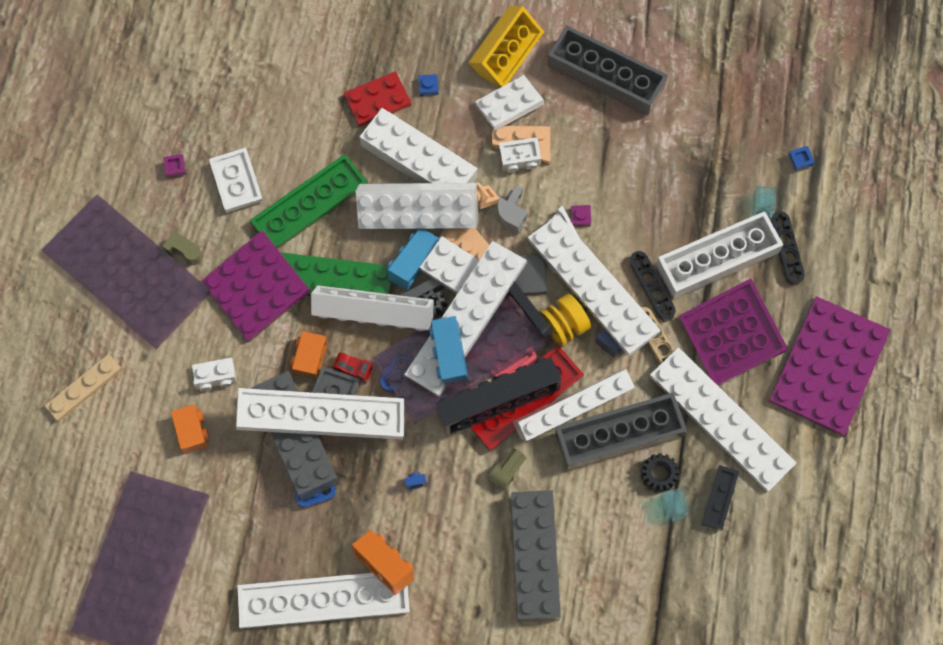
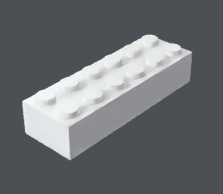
M381 108L360 135L361 147L417 183H474L478 177L477 167Z
M477 183L359 184L356 190L358 229L476 228L478 224Z
M764 211L658 257L656 267L672 298L675 299L779 254L783 243Z

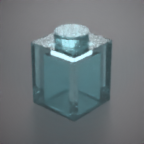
M757 186L753 194L752 215L765 211L768 217H772L776 209V188Z
M683 488L662 492L660 497L666 520L672 519V522L684 520V516H687L689 510Z

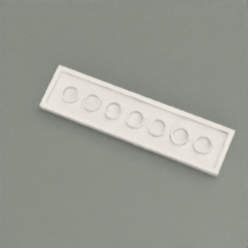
M557 215L528 236V241L628 356L632 355L660 333L659 327L560 215Z
M494 241L491 242L442 317L456 316L459 322L465 357L501 304L509 288L527 264L526 259ZM429 336L404 375L440 397L448 384L444 385L443 381L437 377L436 367H439L438 359H435L433 355V347H436L435 340H431Z
M679 347L650 374L649 377L667 394L674 393L678 405L766 492L770 491L796 464Z
M238 388L236 430L403 440L404 398Z
M372 573L238 585L240 629L410 613L408 585L397 595H394Z

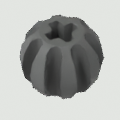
M433 289L429 290V294L423 293L420 298L434 300V305L436 306L433 307V319H437L438 314L443 316L446 312L445 307L448 304L447 299L443 298L444 294L440 291L434 293Z

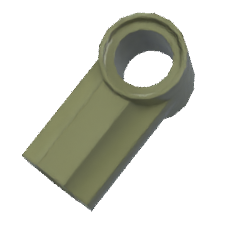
M512 447L502 462L493 468L487 479L505 491L527 457L521 451Z

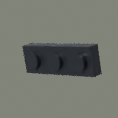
M722 465L718 466L701 525L719 531L723 530L739 471Z

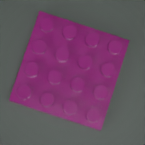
M260 231L202 280V283L249 342L311 291L264 231Z
M751 278L679 315L711 380L718 386L789 350Z

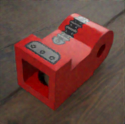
M339 352L332 368L359 378L361 382L367 384L373 370V364L371 361L361 360Z

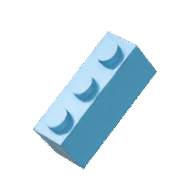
M419 228L416 233L413 232L408 239L409 243L406 247L402 246L399 250L396 260H392L388 264L386 269L388 271L387 279L408 291L422 272L420 266L440 238L423 228Z
M456 316L432 320V328H429L431 340H435L436 347H433V355L435 359H438L439 367H436L438 379H441L444 385L469 380L459 322Z

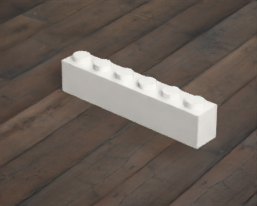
M318 285L311 293V315L323 319L337 318L340 321L376 323L379 326L393 325L397 328H415L418 331L429 330L433 320L434 300Z
M619 369L513 421V424L520 439L528 441L635 387L627 369Z

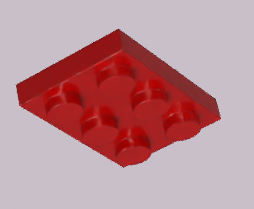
M396 71L344 92V97L359 127L371 123L381 108L393 114L411 106V101Z

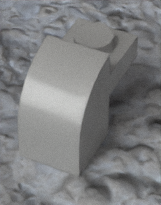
M517 185L513 191L510 190L505 200L499 199L498 219L503 227L519 234L527 220L528 211L517 206L523 196V188Z

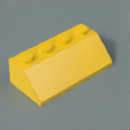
M509 6L468 63L479 76L501 88L509 83L544 31L523 6Z

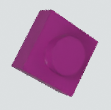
M183 154L163 157L167 178L186 175Z
M591 205L571 206V223L574 227L591 226Z

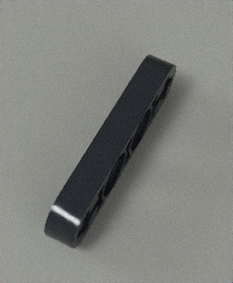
M778 211L773 215L771 223L779 238L781 235H787L790 238V242L783 243V247L779 252L783 273L787 283L798 285L802 282L805 275L789 215L786 212ZM778 218H780L781 220H784V222H783V224H782L783 230H781V231H780V229H781L780 222H776ZM792 253L795 256V260L792 262L787 261L785 254ZM793 266H795V267H794V273H795L796 275L799 274V276H798L797 279H795L793 276H792V277L790 276V275L792 274V272H793V269H792Z
M642 251L634 252L630 258V266L657 317L665 322L672 320L676 312L675 306L646 253ZM636 257H638V259H643V270H641V265L639 264V262L635 263ZM645 273H650L653 276V281L646 282L642 276ZM652 291H661L663 295L662 298H653L651 294ZM662 302H664V307L666 310H671L669 316H667L666 313L662 314Z
M514 281L508 293L544 339L553 333L552 329Z

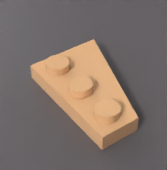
M503 126L496 131L492 128V147L499 149V143L537 137L541 161L550 165V126Z
M445 228L438 237L441 238L443 236L479 260L489 247L488 243L475 228Z

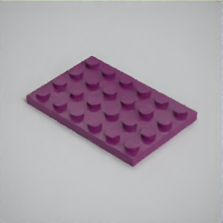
M816 296L769 402L844 437L891 329Z

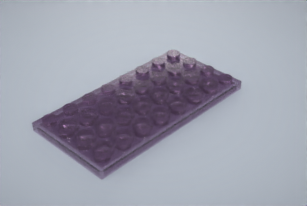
M98 194L42 249L47 256L156 350L210 294L209 289Z
M507 293L465 357L469 380L448 384L440 397L404 375L429 338V330L414 332L372 359L396 397L404 398V409L415 425L437 411L436 404L439 403L440 399L447 396L452 398L463 389L469 388L471 390L476 388L479 383L489 380L551 342L552 337L548 336L544 339L511 295Z
M130 471L71 632L113 645H157L209 495Z

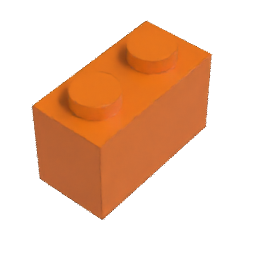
M302 331L301 337H298L296 340V356H292L290 367H292L295 375L313 379L318 378L328 343L326 336Z
M195 404L171 411L179 445L184 454L208 447L207 440H210L207 428L203 429L202 421H205L201 409L198 410Z

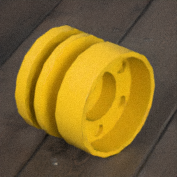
M566 294L556 300L557 308L549 305L547 310L542 309L539 311L553 331L550 337L560 347L565 346L567 341H573L572 331L580 336L591 329L587 314L571 294Z

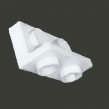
M537 137L499 143L502 171L516 172L521 168L535 169L541 165V154Z
M233 358L192 365L193 384L197 390L208 391L215 386L229 387L232 383L237 382Z

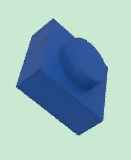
M437 74L418 75L420 96L439 95Z
M808 146L792 150L788 154L795 171L811 167L815 164Z
M420 472L409 474L408 478H405L407 490L427 486L425 474L421 475Z

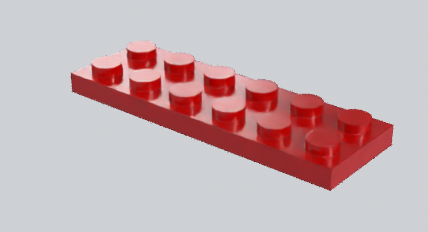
M556 345L541 358L545 357L548 359L552 357L561 377L560 391L470 427L490 452L517 431L513 421L552 403L584 377L582 371L559 345Z

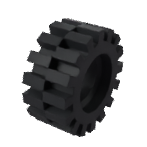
M658 453V455L653 454L650 458L648 457L641 469L643 484L647 485L650 491L651 489L655 490L654 492L656 493L658 491H661V493L666 490L669 491L676 484L680 473L678 464L674 462L675 459L673 457L670 459L669 455L666 454L664 456L662 453ZM656 466L665 467L668 472L667 478L661 481L655 479L652 475V469Z

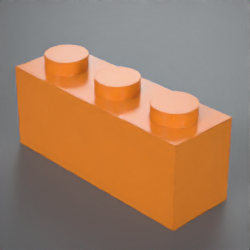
M369 530L352 544L354 556L394 595H397L414 580L413 566L407 560L403 561L398 551L394 547L390 548L380 534L376 535L372 530Z

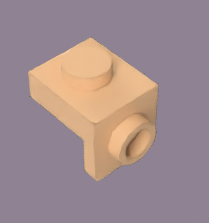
M477 182L479 209L497 204L500 198L489 185L483 187Z

